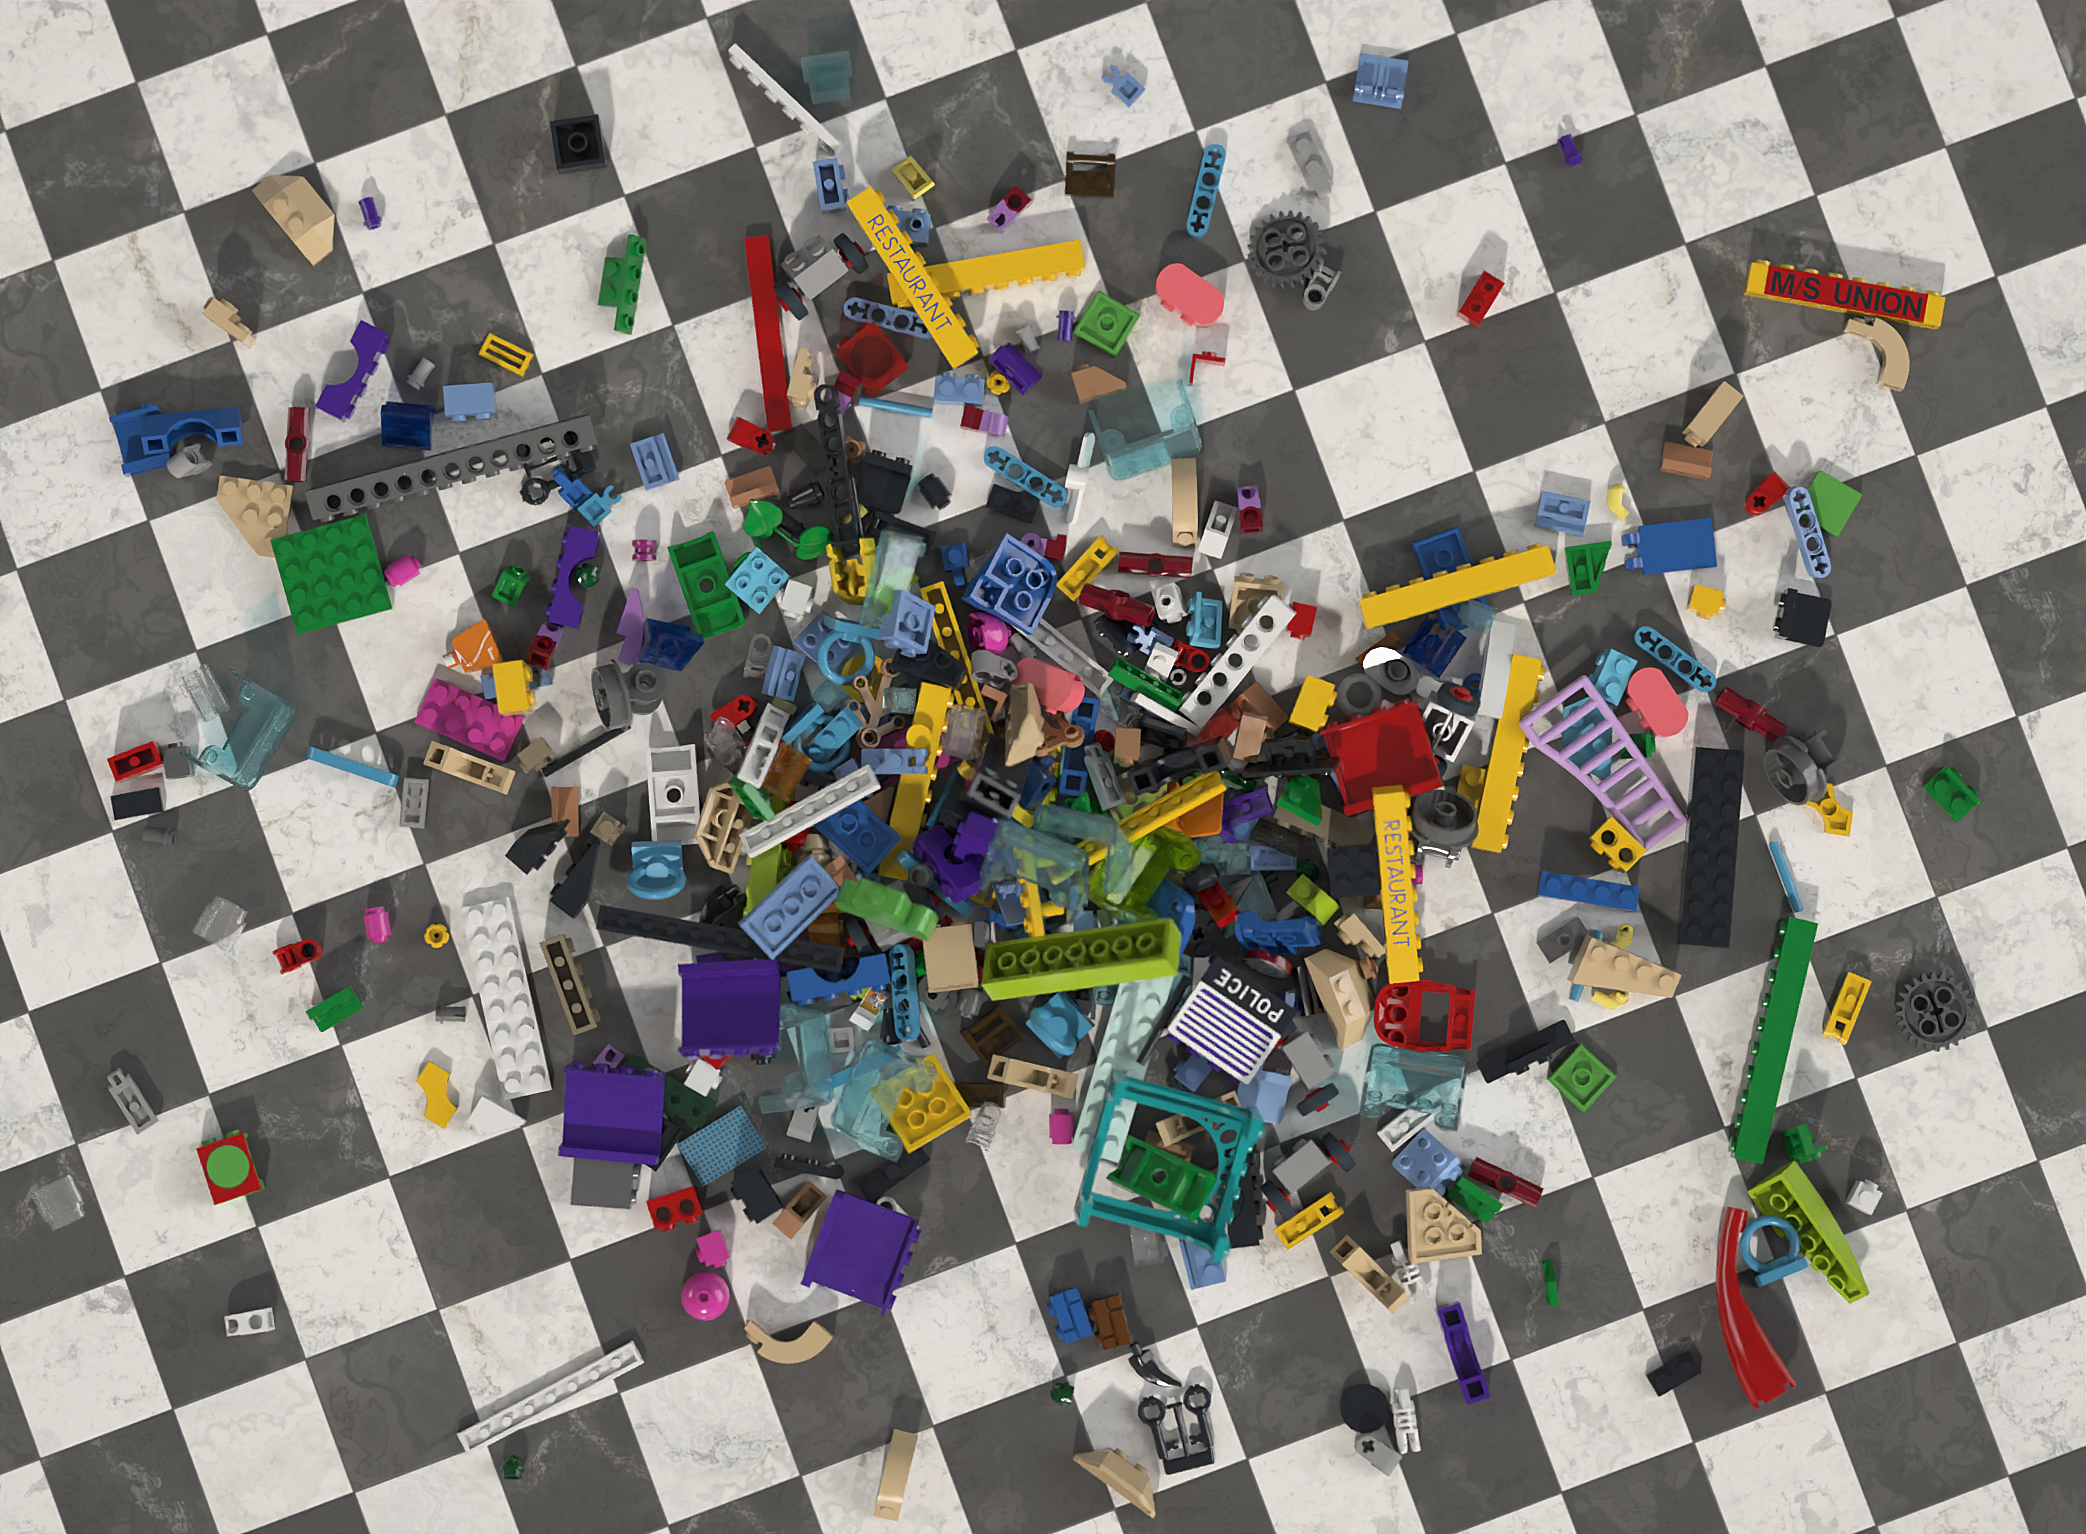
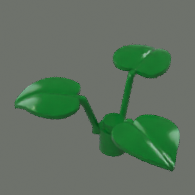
M750 499L748 512L743 522V529L747 535L754 538L755 545L760 550L759 538L769 537L773 530L792 545L798 547L796 555L803 560H811L821 556L826 552V545L833 543V532L821 525L807 528L800 535L799 541L793 540L777 527L782 520V512L777 506L766 501ZM750 552L742 554L737 559L732 568L730 576L740 566V564L745 560V558L750 554Z

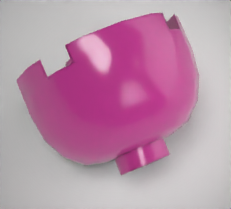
M984 611L969 614V617H972V621H967V631L971 648L987 650L997 656L1001 655L1008 644V638L1011 637L1009 624Z
M710 1271L698 1272L690 1276L683 1284L680 1294L681 1303L686 1313L694 1319L702 1321L713 1320L722 1315L730 1301L729 1287L725 1279L717 1273Z

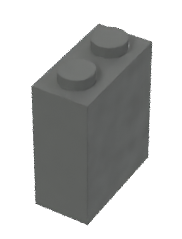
M574 1158L570 1205L632 1209V1204L637 1203V1189H633L634 1179L638 1180L639 1165L626 1162Z

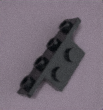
M1312 736L1265 739L1263 746L1267 761H1259L1257 764L1247 763L1242 771V777L1260 779L1267 776L1282 778L1287 775L1303 777L1316 773L1329 775L1335 772L1341 761L1340 757L1317 758Z
M1560 1020L1477 1061L1476 1064L1485 1082L1489 1084L1514 1072L1518 1076L1530 1070L1528 1065L1536 1061L1540 1065L1551 1060L1550 1054L1574 1042L1575 1039L1566 1021Z

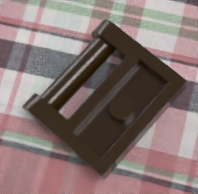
M1067 151L1065 196L1113 198L1115 153L1087 155L1074 154V151ZM1073 164L1108 165L1107 172L1073 170Z
M999 1002L994 1004L991 1011L966 1029L964 1027L959 1031L985 1067L991 1064L993 1055L1001 1056L1025 1037ZM1000 1016L1004 1021L1001 1025L979 1042L973 1039L974 1035Z

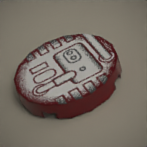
M1250 949L1244 956V963L1262 975L1276 979H1287L1291 975V964L1281 956L1275 955V958L1269 956L1268 951L1260 949Z

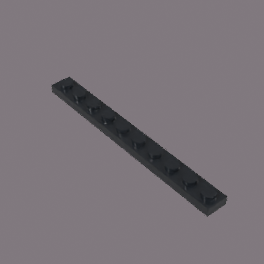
M604 905L599 907L596 924L597 930L761 959H771L744 930ZM793 939L774 959L778 962L841 972L845 948Z

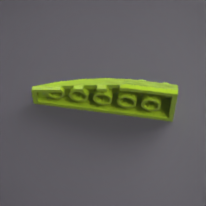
M786 779L780 780L772 797L771 810L775 815L786 810L789 807L790 800L795 801V786ZM781 842L752 858L749 883L746 885L747 907L744 908V917L791 872V866H796V856H792V852L787 850L786 842Z
M1795 1160L1777 1169L1747 1191L1764 1216L1774 1215L1781 1217L1794 1227L1799 1237V1254L1802 1253L1811 1262L1810 1266L1816 1272H1822L1828 1278L1827 1282L1848 1303L1851 1304L1870 1293L1860 1267L1839 1225ZM1771 1225L1781 1238L1784 1236L1788 1239V1236L1781 1228Z

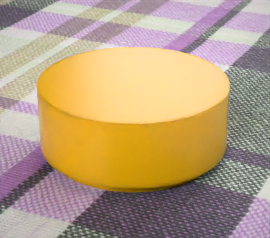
M914 724L907 730V742L915 749L925 748L931 741V732L923 724Z

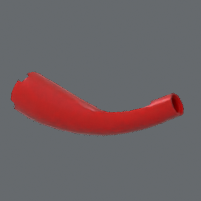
M1727 1206L1721 1227L1716 1260L1717 1307L1721 1331L1733 1370L1743 1393L1753 1409L1756 1410L1760 1407L1757 1402L1761 1399L1766 1404L1786 1392L1784 1387L1786 1384L1789 1383L1791 1388L1797 1384L1745 1299L1741 1296L1737 1275V1243L1739 1233H1742L1746 1227L1749 1211Z

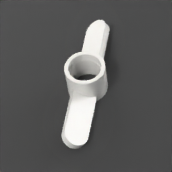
M1087 432L1083 437L1078 465L1070 464L1065 488L1072 489L1066 517L1068 524H1075L1077 522L1095 442V435Z

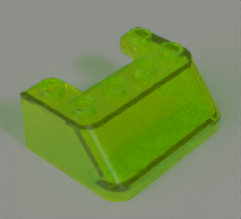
M1162 825L1101 859L1085 882L1083 890L1092 902L1122 924L1158 920V914L1153 909L1146 907L1170 868L1180 872H1189L1196 867L1203 855L1188 835Z

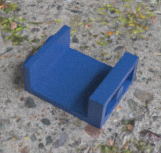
M153 403L138 406L139 410L132 412L129 409L115 412V416L109 417L110 423L115 428L124 463L121 465L122 471L127 477L167 467V461L173 457L172 450L167 453L144 454L141 440V417L162 415L161 408L157 405L153 406Z

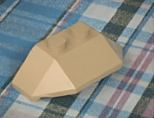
M270 175L252 189V192L313 266L333 251L335 214L303 176Z
M1030 683L1011 685L1005 702L1006 765L1008 766L1034 756L1037 747H1041L1043 744L1044 732H1041L1044 717H1041L1040 704L1034 686Z
M726 780L709 789L694 836L710 867L733 874L743 845L739 835L748 830L753 815L727 783L729 780Z
M1328 949L1320 950L1304 958L1339 1049L1342 1050L1361 1041L1374 1014L1375 1002L1359 961Z
M1111 1448L1074 1454L1072 1459L1151 1518L1156 1515L1151 1480L1147 1476L1149 1471L1139 1463H1136L1135 1466L1127 1461L1129 1456L1118 1448L1115 1451Z

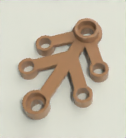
M893 657L884 659L880 664L882 677L875 700L868 688L866 677L856 676L851 681L853 689L859 691L870 714L867 723L860 711L861 705L858 700L850 699L844 704V708L847 706L849 708L851 702L855 703L856 709L852 712L864 724L856 734L857 744L862 749H875L883 735L893 730L902 729L905 726L906 721L902 715H893L888 723L877 727L880 717L901 706H908L913 701L911 693L903 691L898 693L895 699L885 703L892 677L900 674V672L895 670L891 672L886 670V665L888 663L891 664ZM858 679H861L863 681V686L861 688H859L856 684V681ZM903 694H905L908 697V701L906 703H903L901 701V697ZM895 718H899L901 721L898 727L894 724ZM866 733L871 736L870 742H866L864 739Z
M1057 710L1056 714L1049 712L1051 721L1057 722L1061 729L1052 728L1044 718L1041 732H1044V740L1042 746L1037 747L1035 755L1039 757L1045 756L1049 751L1064 744L1070 748L1080 746L1085 737L1084 729L1078 725H1071L1062 711ZM999 719L995 723L994 733L1004 740L1005 719ZM1049 738H1055V739H1053V740H1051V741H1049V742H1046V741H1045L1046 739H1049Z

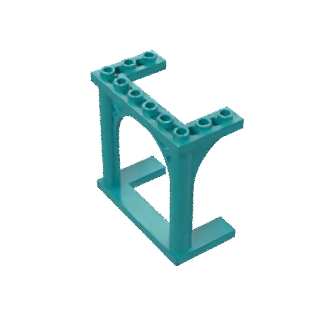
M1113 1068L1073 1209L1077 1225L1087 1227L1090 1215L1191 1242L1209 1251L1212 1261L1222 1263L1223 1258L1228 1257L1231 1249V1243H1229L1225 1227L1226 1224H1231L1234 1210L1231 1209L1233 1200H1238L1241 1186H1238L1240 1176H1245L1248 1162H1244L1247 1152L1251 1153L1254 1143L1257 1142L1258 1137L1262 1138L1265 1130V1123H1263L1257 1107L1247 1105L1246 1108L1135 1079L1125 1076L1122 1070ZM1123 1099L1188 1116L1202 1124L1211 1134L1219 1157L1216 1175L1218 1179L1204 1204L1213 1211V1219L1211 1221H1204L1199 1215L1195 1223L1180 1215V1218L1174 1217L1178 1216V1214L1172 1210H1159L1091 1192L1115 1106L1121 1107ZM1212 1122H1216L1218 1125L1220 1122L1225 1123L1217 1130L1212 1128ZM1233 1129L1237 1132L1236 1138L1229 1143L1220 1141V1135L1225 1130ZM1235 1147L1229 1153L1232 1155L1231 1157L1227 1158L1224 1156L1225 1149ZM1222 1173L1227 1175L1224 1180L1220 1179V1174ZM1215 1194L1220 1197L1219 1199L1216 1198L1218 1208L1211 1202V1197Z

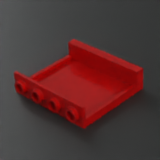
M1409 698L1395 702V708L1387 710L1386 706L1372 710L1373 715L1363 717L1362 713L1349 717L1348 723L1340 725L1339 721L1325 725L1326 730L1320 731V734L1324 735L1330 757H1340L1341 762L1335 773L1344 799L1345 807L1343 809L1346 817L1374 809L1372 788L1402 785L1404 793L1408 792L1410 798L1444 787L1418 702H1410Z

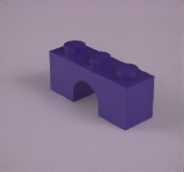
M939 824L917 835L912 851L917 860L931 868L933 879L941 886L944 895L956 904L978 893L983 878L969 861L960 865H954L945 859L950 856L954 841Z

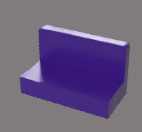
M1007 343L1004 347L1000 346L989 359V362L1022 395L1028 392L1043 377L1011 343Z

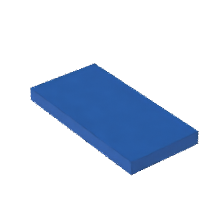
M1458 527L1412 543L1425 581L1433 579L1432 574L1447 570L1448 574L1457 572L1456 567L1468 563L1473 567ZM1484 596L1436 610L1445 636L1492 619Z

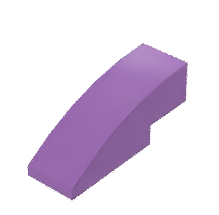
M635 587L631 588L617 630L619 636L625 637L618 660L632 666L640 663L645 637L643 606L639 590Z

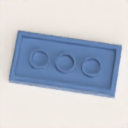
M809 854L738 924L773 960L837 898L841 887Z

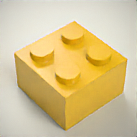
M523 660L492 664L499 714L511 716L532 713L533 706H537L535 692L530 690L529 682H533L532 668Z
M1307 674L1287 724L1316 734L1318 729L1322 731L1329 716L1324 714L1326 708H1331L1338 693L1333 691L1335 685Z

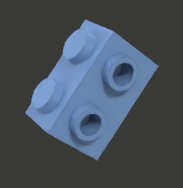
M837 158L814 161L813 167L822 215L846 211L845 204L849 201L848 189L842 188L841 180L846 179L844 166L838 165Z
M889 205L886 210H893L899 220V223L896 224L901 232L905 230L913 242L910 245L928 247L931 214H926L927 210L912 208V212L902 211L900 206Z
M941 372V376H935L934 404L965 406L966 404L974 407H983L985 379H980V375L965 374V378L955 377V373Z
M493 383L443 386L445 416L451 418L452 422L466 421V417L476 416V420H489L491 415H497L495 385Z
M1191 1054L1187 1061L1182 1058L1174 1068V1071L1177 1072L1174 1077L1192 1092H1195L1213 1068L1206 1064L1209 1059L1203 1055L1197 1058Z

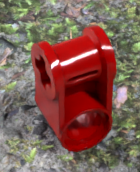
M736 417L726 438L728 441L762 455L770 454L775 449V440L770 432L743 418ZM766 437L769 444L763 445L762 448H760L758 440H764V438Z
M1773 471L1746 498L1744 503L1746 512L1752 516L1761 515L1770 506L1779 501L1790 486ZM1759 499L1762 503L1755 508L1753 504Z
M1173 640L1170 649L1176 651L1178 648L1177 652H1179L1173 665L1174 667L1196 674H1202L1208 670L1210 659L1206 652L1182 641ZM1195 656H1203L1206 659V664L1202 668H1196L1192 665V660Z
M740 695L728 704L718 708L709 716L722 736H725L735 730V727L741 722L753 716L757 712L758 703L752 696ZM742 701L751 703L748 706V712L746 710L741 711Z
M305 939L272 951V953L277 956L282 975L318 960L323 953V947L317 940ZM309 943L315 947V953L311 957H308L304 952L305 946Z

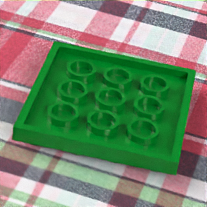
M366 514L270 540L297 635L392 610Z

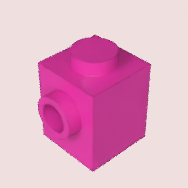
M721 1229L696 1238L699 1245L696 1253L700 1263L705 1262L706 1267L712 1265L713 1269L727 1264L726 1259L730 1258L731 1255Z

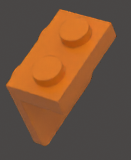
M1177 781L1167 783V792L1164 793V796L1180 787ZM1219 793L1163 825L1164 828L1168 830L1175 840L1219 834L1222 830L1224 793Z

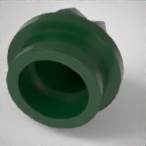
M583 563L582 567L577 569L576 580L583 588L593 587L599 582L601 571L591 564Z
M1304 859L1297 865L1296 876L1299 878L1304 874L1309 880L1314 882V880H1318L1320 877L1321 867L1314 859Z
M1069 1382L1056 1383L1050 1390L1052 1400L1059 1404V1406H1063V1404L1070 1406L1075 1386L1069 1385Z
M511 1455L503 1460L500 1471L502 1472V1478L518 1480L522 1479V1473L525 1472V1468L519 1457Z

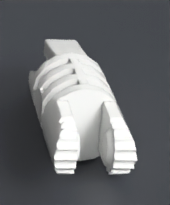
M1399 1240L1392 1243L1391 1248L1395 1256L1391 1257V1261L1404 1291L1410 1296L1408 1298L1409 1304L1416 1303L1415 1295L1409 1285L1417 1282L1419 1291L1424 1299L1430 1297L1416 1263L1412 1264L1409 1262L1408 1251L1405 1250L1402 1241Z
M1408 1389L1394 1390L1392 1411L1394 1413L1393 1418L1396 1428L1399 1454L1407 1453L1406 1433L1409 1436L1411 1450L1414 1452L1420 1451L1413 1400H1410Z

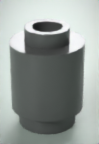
M978 985V987L960 989L954 1008L959 1010V1016L972 1019L973 1015L978 1016L985 995L983 993V986Z

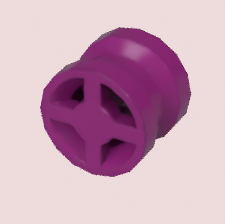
M632 540V546L634 547L632 561H657V556L654 554V548L657 546L656 540Z

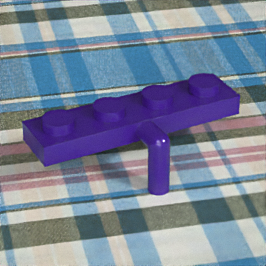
M1265 787L1223 803L1222 830L1220 833V838L1228 844H1234L1236 836L1233 827L1274 812L1268 790ZM1209 836L1180 839V842L1185 846Z

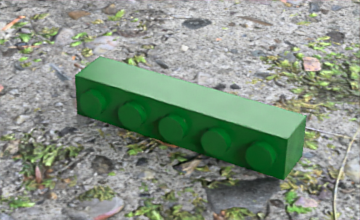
M1117 657L1110 666L1107 676L1141 693L1170 711L1175 712L1181 704L1184 695L1182 692L1120 657Z

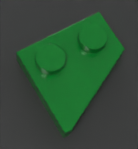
M1612 541L1564 548L1571 597L1597 592Z
M1294 775L1276 805L1319 827L1323 819L1319 782L1308 775L1303 777Z

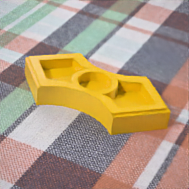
M1827 783L1826 793L1823 798L1816 802L1808 801L1803 805L1810 806L1819 813L1824 823V833L1849 837L1853 812L1839 805L1833 794V784Z
M429 1061L416 1080V1083L424 1090L427 1098V1107L423 1116L445 1129L458 1109L451 1102L447 1093V1083L451 1074Z

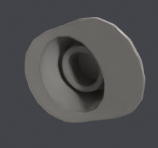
M1378 647L1366 654L1363 661L1366 675L1373 681L1398 695L1408 694L1416 688L1419 682V673L1409 657L1387 647Z

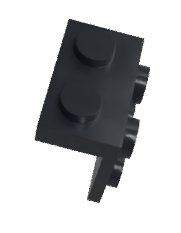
M874 449L872 453L866 451L863 460L864 465L856 488L858 503L895 515L899 514L914 467L909 465L910 461L907 459L896 457L893 460L886 458L887 454Z
M1785 589L1784 593H1780L1777 607H1780L1779 617H1775L1772 631H1775L1774 638L1814 647L1823 646L1832 601L1826 598L1798 593L1797 589Z
M1104 614L1094 621L1098 633L1105 638L1107 637L1113 643L1115 651L1120 655L1129 657L1140 649L1141 643H1131L1127 640L1129 632L1133 635H1139V632L1133 629V622L1113 620L1107 618ZM1153 619L1150 623V626H1144L1145 631L1149 632L1152 627H1154L1157 630L1161 629V627Z

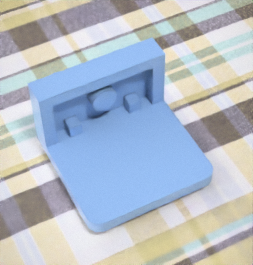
M1261 1065L1248 1085L1241 1082L1238 1086L1237 1097L1243 1108H1246L1247 1105L1255 1106L1264 1122L1280 1124L1283 1119L1292 1077L1287 1076L1288 1071L1273 1068V1072L1263 1071V1066Z
M1427 1130L1420 1131L1392 1162L1393 1167L1416 1188L1431 1187L1441 1197L1444 1195L1446 1188L1453 1181L1457 1180L1466 1168L1451 1151Z

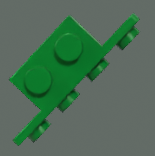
M630 234L627 239L625 258L605 257L598 299L599 306L617 308L614 331L626 335L632 334L635 324L634 317L638 301L639 284L642 277L643 258L646 251V239Z

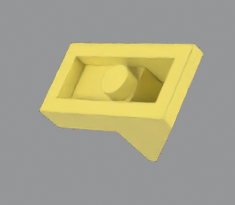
M911 155L891 169L913 201L935 185Z

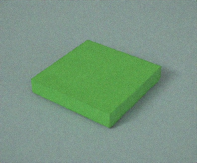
M1098 290L1073 333L1115 358L1140 318V315Z
M1819 470L1807 491L1809 492L1819 527L1838 537L1862 494ZM1800 507L1799 509H1796V511L1802 509L1805 510V507ZM1806 514L1801 515L1802 518L1809 521V517Z
M1579 1043L1547 1080L1584 1113L1617 1076L1586 1047Z

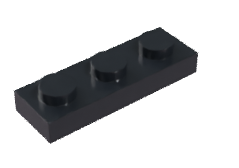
M922 1147L917 1148L911 1153H908L904 1148L856 1182L867 1200L872 1202L930 1161V1158Z

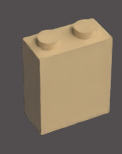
M1724 381L1682 432L1686 436L1684 438L1685 441L1695 448L1697 445L1702 448L1740 402L1743 395Z
M963 921L951 923L949 927H941V925L936 924L929 942L922 939L929 993L978 987L971 924H965Z

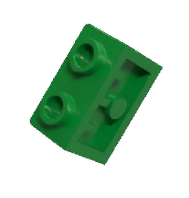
M1945 766L1922 788L1955 823H1958L1981 801L1977 798L1979 793L1971 785L1966 786L1960 780L1962 775L1954 767L1949 768Z
M738 771L727 783L755 818L770 822L776 816L771 810V797L762 786L758 788L738 778Z
M347 987L305 1012L310 1020H314L320 1032H324L361 1011L364 1007L353 987Z
M1807 1124L1781 1133L1790 1162L1798 1160L1799 1164L1806 1163L1822 1157L1821 1152L1828 1150L1827 1145L1813 1147V1134L1808 1129Z
M1463 1176L1457 1179L1447 1194L1448 1198L1484 1223H1489L1495 1212L1498 1213L1503 1206L1502 1203Z

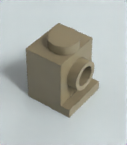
M539 737L517 754L521 759L517 763L527 774L534 769L537 772L548 765L547 759L555 760L558 757L546 741Z
M603 811L590 832L604 842L614 846L626 825Z

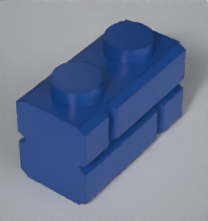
M1078 1287L1049 1296L1051 1302L1047 1303V1307L1051 1317H1057L1059 1325L1055 1326L1059 1341L1064 1339L1065 1343L1068 1344L1094 1334Z

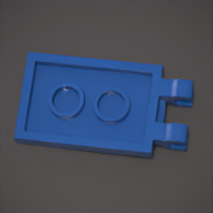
M1712 518L1643 525L1637 527L1638 534H1625L1621 536L1622 546L1637 544L1638 558L1624 560L1625 570L1642 568L1643 576L1717 567Z
M831 782L827 783L824 788H826L827 786L831 785L832 783H831ZM860 799L814 825L816 829L868 875L874 871L902 839L894 829Z

